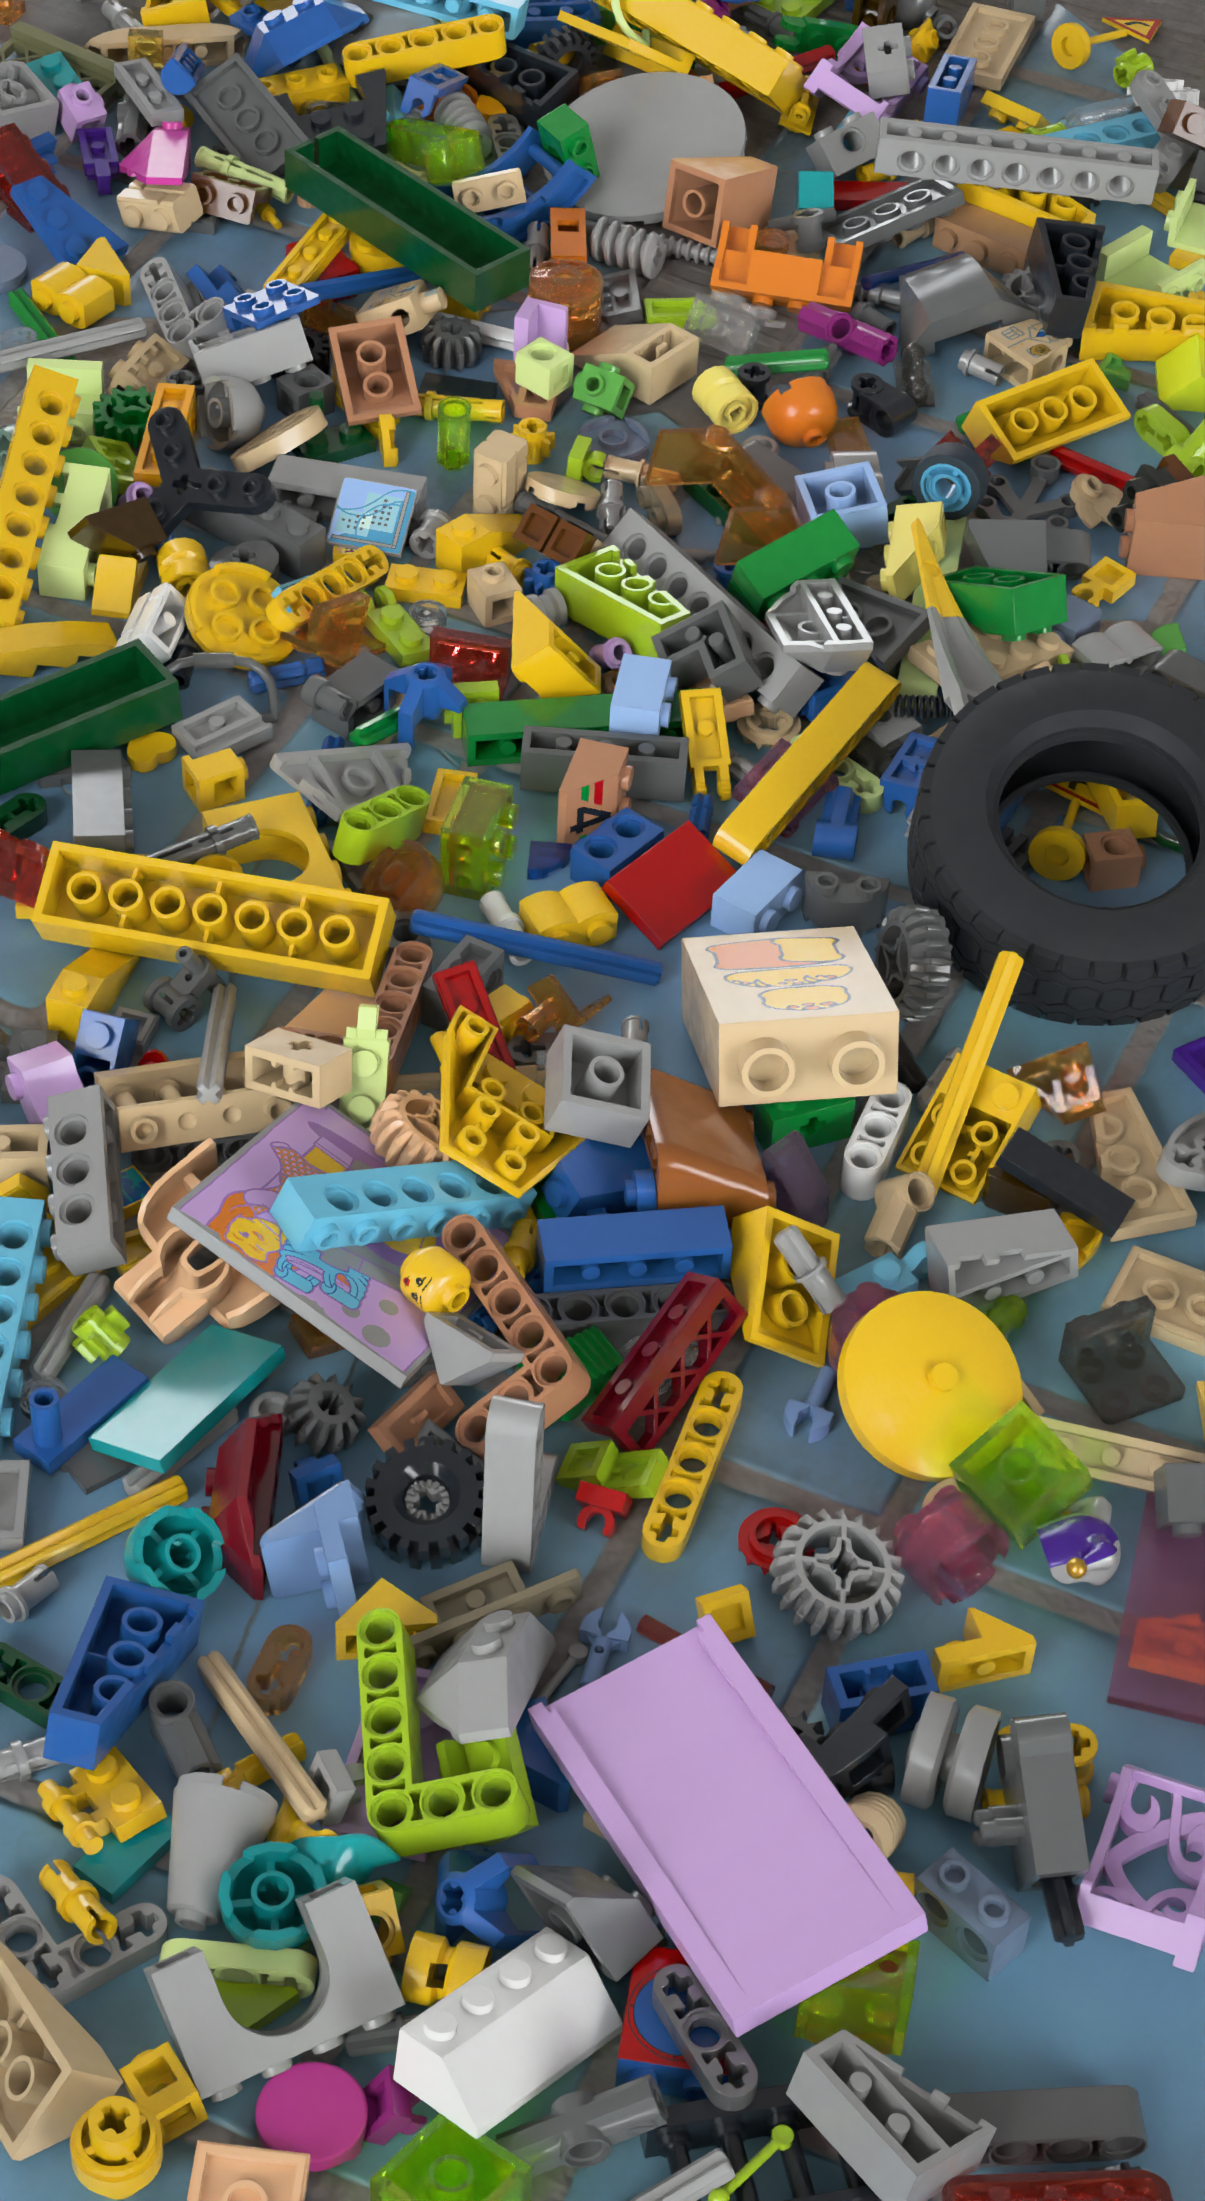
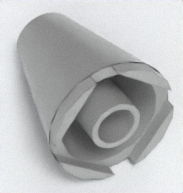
M193 1772L182 1774L179 1777L177 1786L173 1791L167 1911L175 1916L174 1922L178 1926L193 1931H204L206 1925H215L222 1917L218 1900L221 1875L225 1870L228 1871L234 1862L243 1857L245 1849L263 1843L276 1820L278 1803L269 1793L253 1784L242 1781L239 1790L223 1786L222 1783L225 1776L220 1774Z

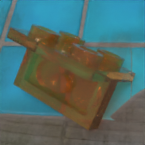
M360 591L315 604L306 624L292 632H280V638L292 643V647L295 650L324 658V662L327 665L335 668H341L365 650L375 656L385 653L386 650L385 643L362 633L371 596Z

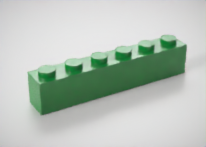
M702 688L677 689L675 701H667V703L672 704L668 728L661 727L659 736L684 737L678 694L680 690ZM613 694L467 703V706L462 711V743L467 767L521 763L524 725L609 732L610 705Z

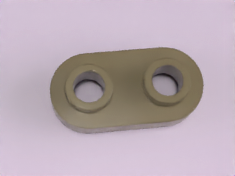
M660 475L643 478L641 486L637 487L636 490L639 507L647 511L650 520L668 537L681 534L683 525L681 510Z

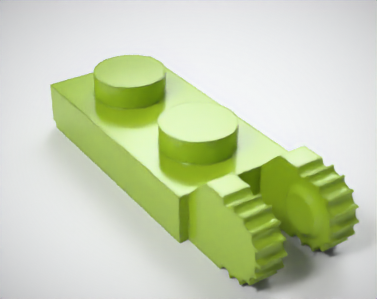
M386 585L374 588L373 596L378 606L377 609H375L372 597L365 590H359L353 594L354 610H356L360 617L364 618V626L400 667L436 659L438 647L400 604H396L394 593Z

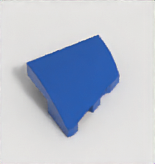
M197 264L186 273L206 300L212 297H220L228 305L234 302L235 297L246 293L236 283L237 279L232 272L221 264L210 274Z

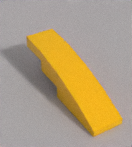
M56 621L0 628V675L33 678L37 665L67 668L76 664L79 656L94 657L115 648L118 641L108 622Z

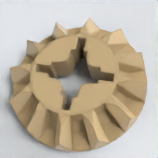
M761 703L754 704L753 715L741 717L737 720V734L743 736L744 744L755 743L758 750L763 747H770L775 752L778 746L789 748L791 739L799 735L801 730V721L798 715L793 718L781 709L777 714H774Z

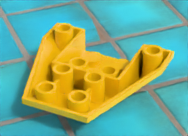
M460 1005L442 1038L439 1151L519 1199L552 1172L559 1161L586 1138L544 1129L545 1088L488 1054L487 1052L498 1028Z

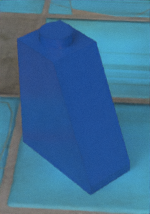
M641 1135L638 1136L631 1148L585 1139L559 1161L541 1187L546 1201L556 1217L586 1216L587 1210L605 1207L607 1214L633 1212V1207H626L624 1180L632 1179V1170L651 1168L645 1143Z

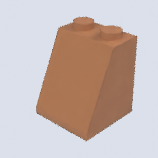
M752 156L671 159L662 227L713 248H718L723 220L730 221L731 226L751 229V225H757L759 231L767 227L766 223L770 220L778 166Z
M1205 475L1135 494L1133 508H1126L1124 531L1128 533L1127 535H1121L1119 540L1118 557L1125 559L1126 568L1140 576L1205 580Z

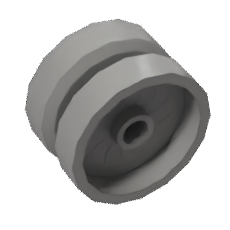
M931 1691L923 1708L920 1721L915 1725L908 1747L900 1802L926 1810L934 1803L941 1782L945 1781L947 1784L943 1798V1808L946 1816L972 1823L974 1819L973 1813L978 1808L991 1765L1002 1712L976 1704L969 1710L961 1734L956 1733L960 1712L957 1699Z

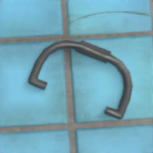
M234 652L193 653V656L176 659L165 666L171 674L181 668L194 666V669L234 668V665L248 667L258 673L266 683L269 696V713H260L262 721L265 723H275L279 720V694L275 679L264 665L252 658L234 655Z

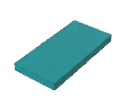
M211 1324L88 1437L92 1450L165 1474L286 1359L283 1345Z

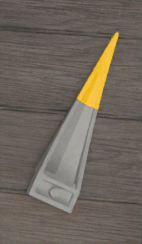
M917 517L911 524V530L944 702L953 711L955 716L969 701L972 702L974 697L991 686L996 687L997 683L1003 680L987 658L964 619L941 572L923 525Z

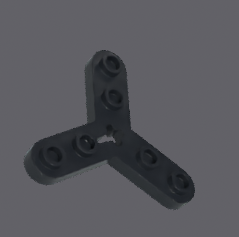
M168 406L160 408L150 417L148 432L162 483L147 500L167 537L192 510L260 515L267 512L274 505L277 493L273 484L265 475L201 469L189 424L180 410ZM187 482H190L193 488L185 489L184 493L181 494L178 489L185 488Z

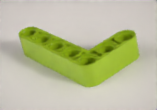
M377 1608L366 1613L357 1625L356 1636L366 1809L368 1821L378 1839L384 1842L396 1854L400 1855V1857H407L509 1837L519 1833L527 1825L531 1810L516 1777L510 1771L502 1768H492L424 1782L420 1717L416 1701L418 1688L413 1642L399 1615L394 1610ZM393 1683L389 1687L384 1688L386 1685ZM397 1727L394 1731L385 1734L390 1729ZM400 1773L396 1778L388 1780L392 1775ZM508 1799L502 1805L494 1806L498 1801ZM456 1809L452 1814L442 1817L447 1811ZM404 1819L399 1825L391 1827L396 1821Z

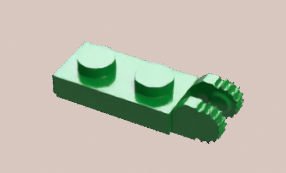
M783 16L780 26L796 34L795 36L775 34L772 43L783 50L799 53L830 45L835 51L836 59H838L837 54L859 26L807 16L802 18Z

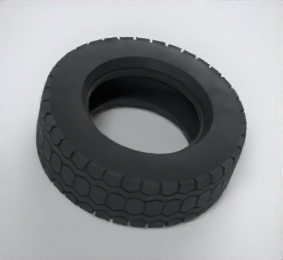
M1078 663L1053 665L1051 671L1048 666L1025 671L1023 676L1017 674L1000 681L996 687H989L974 697L972 702L969 701L950 720L931 750L922 772L907 840V870L912 899L916 905L937 909L939 915L944 917L946 922L945 928H948L950 931L949 943L953 946L951 960L954 963L952 966L958 972L964 969L963 977L980 990H985L997 956L1002 950L1015 952L1023 958L1024 963L1008 1003L1009 1007L1015 1001L1018 1002L1016 1010L1038 1018L1041 1017L1042 1012H1047L1046 1020L1072 1024L1073 1018H1076L1077 1025L1103 1026L1105 1020H1107L1109 1026L1134 1024L1136 1019L1141 1023L1161 1018L1165 1013L1167 1015L1189 1006L1192 1001L1196 1002L1205 995V698L1201 697L1196 702L1197 693L1176 682L1169 688L1167 687L1169 679L1145 671L1143 678L1139 677V669L1114 665L1113 671H1109V664L1083 663L1081 670ZM1072 781L1108 785L1142 800L1166 821L1182 849L1186 875L1173 888L1144 903L1115 908L1093 907L1075 903L1044 889L1017 865L1002 838L999 818L1013 802L1043 786Z

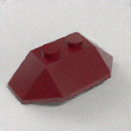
M269 1413L247 1418L219 1447L216 1468L207 1467L205 1496L212 1498L211 1505L202 1506L201 1510L215 1521L225 1542L221 1546L223 1556L221 1569L226 1568V1573L254 1600H264L267 1572L261 1552L260 1539L263 1533L273 1526L283 1450V1413Z

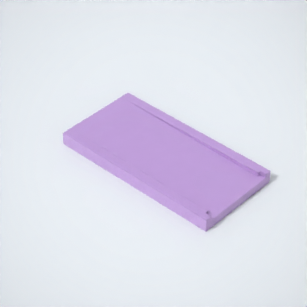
M709 1613L697 1619V1627L547 1706L540 1702L530 1707L528 1712L533 1729L642 1895L653 1907L655 1915L737 2038L926 1933L928 1926L925 1911Z

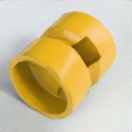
M186 537L172 539L166 542L156 555V564L161 584L164 582L171 584L185 598L193 581L209 570L206 551L202 544L194 539Z
M416 1930L409 1947L401 1982V1994L404 2001L427 2007L433 2006L438 2000H442L491 1966L492 1947L463 1940L455 1947H452L445 1936ZM439 1964L448 1965L444 1982L436 1979Z

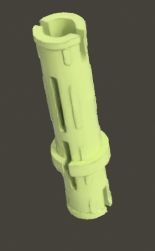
M201 146L196 153L194 163L197 168L213 170L272 187L271 197L285 204H288L295 194L285 187V179L241 162L239 157L230 154L226 156L205 146Z

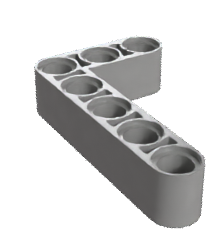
M493 1395L485 1432L482 1566L495 1567L512 1560L519 1573L530 1575L532 1573L558 1467V1455L543 1452L545 1403L500 1395Z

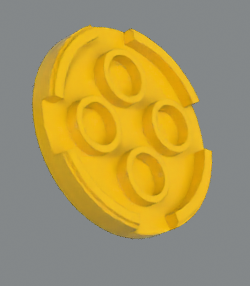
M224 562L216 564L214 568L207 570L193 581L185 598L184 617L191 636L205 652H234V655L254 659L267 669L269 666L280 664L291 654L300 638L302 626L286 633L276 629L267 618L266 606L273 600L271 593L280 586L277 581L270 577L272 573L248 563ZM234 665V668L251 670L248 667Z

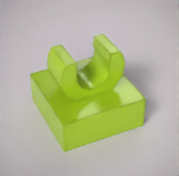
M577 435L568 456L566 477L581 482L584 478L592 483L601 482L605 470L597 469L593 465L603 467L607 455L601 451H591L592 438Z

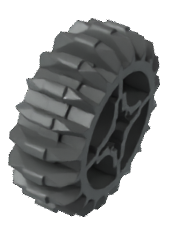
M907 904L906 906H898L896 909L890 910L887 918H884L882 922V931H879L877 934L878 945L874 948L876 952L874 965L899 1009V1020H904L905 1022H919V1020H928L935 1017L938 1009H942L944 1005V997L949 994L948 983L952 979L950 970L954 962L951 960L953 946L949 943L950 931L948 928H945V919L939 915L938 910L927 906Z

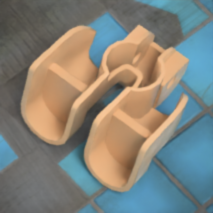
M211 1138L206 1139L192 1150L183 1160L156 1181L148 1191L140 1205L137 1222L140 1234L152 1252L114 1282L113 1288L165 1345L172 1344L184 1337L209 1314L222 1327L233 1330L244 1328L259 1320L282 1303L221 1258H218L211 1265L201 1270H195L188 1262L204 1246L166 1219L173 1205L219 1167L216 1143Z

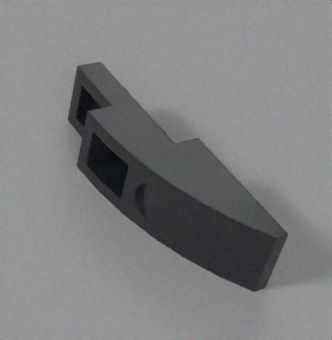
M892 1675L881 1687H874L868 1691L863 1697L859 1708L845 1722L835 1724L828 1731L822 1745H819L807 1734L800 1738L843 1799L872 1780L893 1761L889 1737L913 1714L908 1686Z

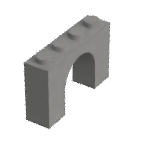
M343 1877L295 1899L318 1956L320 1979L317 1992L309 2007L300 2017L288 2025L272 2030H255L238 2024L229 2014L223 2003L203 1951L195 1946L143 1969L180 2062L196 2087L201 2100L209 2096L213 2103L227 2099L243 2089L241 2081L258 2073H261L263 2078L278 2075L294 2065L293 2057L312 2049L315 2055L329 2051L345 2041L342 2034L361 2025L365 2031L378 2028L395 2018L393 2010L405 2005L355 1880Z

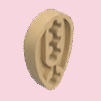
M319 405L304 408L279 420L240 447L230 459L237 472L249 473L275 460L278 454L284 455L321 432L328 425V422Z

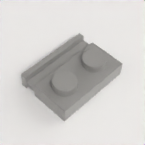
M240 695L227 699L171 726L172 736L175 737L176 742L194 759L227 748H231L235 755H238L273 738V725L270 722H263L262 715Z

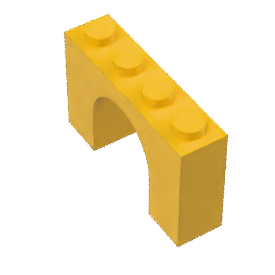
M299 791L202 812L203 832H205V827L214 824L218 827L241 818L246 814L250 813L258 827L260 839L226 851V855L234 858L238 864L258 860H279L292 864L303 872L291 882L352 892L349 887H343L339 863L337 860L331 861L326 835L324 833L318 834L314 810L312 806H305Z

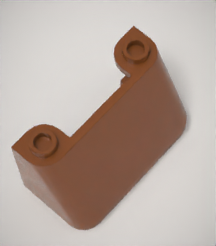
M651 1068L650 1119L640 1135L645 1143L650 1165L654 1173L657 1210L724 1205L728 1228L732 1229L733 1217L765 1206L775 1208L774 1181L766 1180L753 1137L754 1121L752 1111H745L744 1105L719 1107L712 1090Z

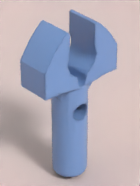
M823 1366L820 1369L805 1401L788 1400L784 1409L783 1423L791 1438H793L797 1424L807 1420L808 1417L812 1418L813 1423L809 1430L808 1443L819 1441L829 1435L833 1426L834 1413L825 1410L824 1405L837 1379V1371L833 1367Z
M603 1607L583 1617L579 1629V1642L589 1644L590 1651L579 1681V1689L603 1676L610 1653L614 1651L628 1652L632 1628L622 1611L617 1620V1627L615 1630L608 1632L606 1636H602V1630L600 1629L603 1621Z

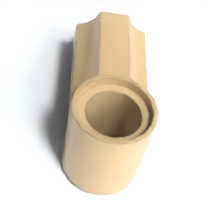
M915 1171L884 1179L876 1186L874 1198L877 1209L864 1237L865 1244L863 1247L873 1257H881L892 1251L900 1260L919 1213L931 1209L935 1202V1187L927 1174Z

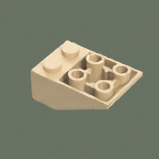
M673 323L614 325L573 351L572 354H574V364L582 369L585 363L598 367L600 361L621 370L619 375L626 377L636 385L632 396L651 405L697 374L699 337Z

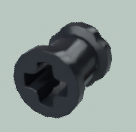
M745 363L738 369V378L758 401V411H760L768 399L766 384L771 379V370L768 366L761 363ZM754 373L757 374V378H753Z

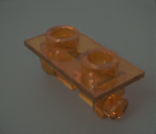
M323 300L321 303L304 310L300 315L302 327L314 328V333L319 330L323 335L328 336V328L358 323L355 314L359 309L339 302L335 305V311H333V300Z

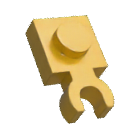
M1105 556L1082 575L1081 584L1076 585L1072 589L1071 594L1082 600H1087L1088 603L1098 608L1102 599L1112 604L1135 585L1137 573Z

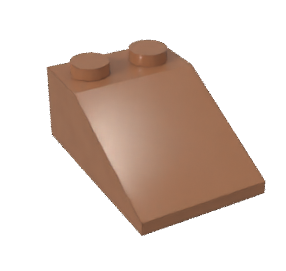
M401 316L328 328L331 360L348 426L379 421V414H392L394 418L422 414Z

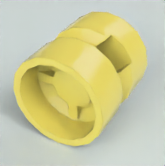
M714 366L705 370L693 385V400L722 433L728 435L737 434L745 430L755 419L758 412V401L728 367Z

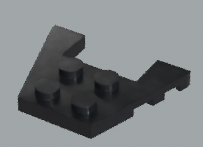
M384 68L355 75L356 87L362 100L350 101L337 107L316 110L312 113L298 116L287 93L274 96L311 141L314 142V136L339 125L382 154H387L386 71Z

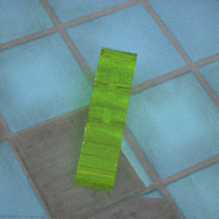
M411 117L399 118L387 123V132L394 159L425 167L428 183L433 185L448 184L485 168L480 135L477 130Z

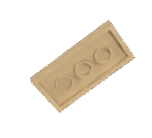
M973 2L945 53L977 58L973 85L983 90L1000 91L1034 28L1035 16Z
M969 625L977 642L1002 680L1017 674L1022 675L1025 671H1028L1044 660H1047L1051 665H1057L1059 654H1068L1069 661H1071L1074 649L1062 641L1059 635L1054 632L1043 634L1027 633L1025 640L1007 642L1002 641V635L986 634L975 625ZM929 639L910 646L907 660L941 686L933 640Z

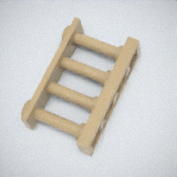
M245 1051L228 1054L222 1099L217 1104H213L210 1101L202 1104L197 1100V1081L202 1057L94 1072L95 1085L100 1084L116 1106L119 1150L121 1153L204 1141L208 1138L217 1139L261 1132L295 1102L245 1087Z

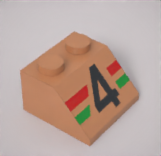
M580 738L559 789L556 854L566 855L570 853L577 840L588 836L600 827L605 819L612 818L625 807L631 809L632 798L626 797V790H630L634 775V766L628 765L629 748Z

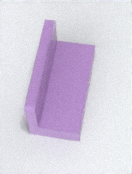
M527 297L514 319L513 361H515L517 351L540 336L567 350L568 307Z

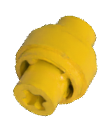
M109 2096L99 2100L93 2107L82 2114L75 2123L71 2133L70 2151L75 2175L86 2188L110 2199H125L143 2189L155 2178L163 2160L162 2131L156 2117L144 2106L123 2096Z

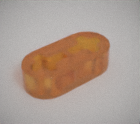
M287 1624L275 1628L267 1637L248 1675L247 1690L267 1716L281 1714L290 1707L311 1665L313 1658L311 1635L299 1625ZM290 1645L298 1647V1650L293 1649L289 1653L286 1662L281 1661V1651H287ZM274 1678H277L279 1689H273L270 1694H263L262 1690H268Z

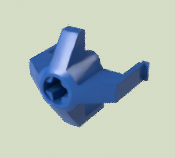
M432 662L417 663L390 672L384 680L385 711L390 710L396 704V691L405 694L398 711V743L410 744L411 753L409 757L414 749L415 726L422 718L435 720L444 709L460 714L467 706V698L452 683V667L446 664Z
M485 1848L484 1851L448 1850L438 1862L434 1924L436 1935L447 1937L450 1946H452L464 1930L468 1929L488 1946L492 1947V1949L514 1950L540 1932L535 1930H518L506 1912L508 1897L504 1882L511 1875L510 1871L516 1865H540L533 1854L496 1853L488 1848Z

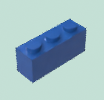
M944 53L928 86L923 122L959 126L972 97L977 58Z

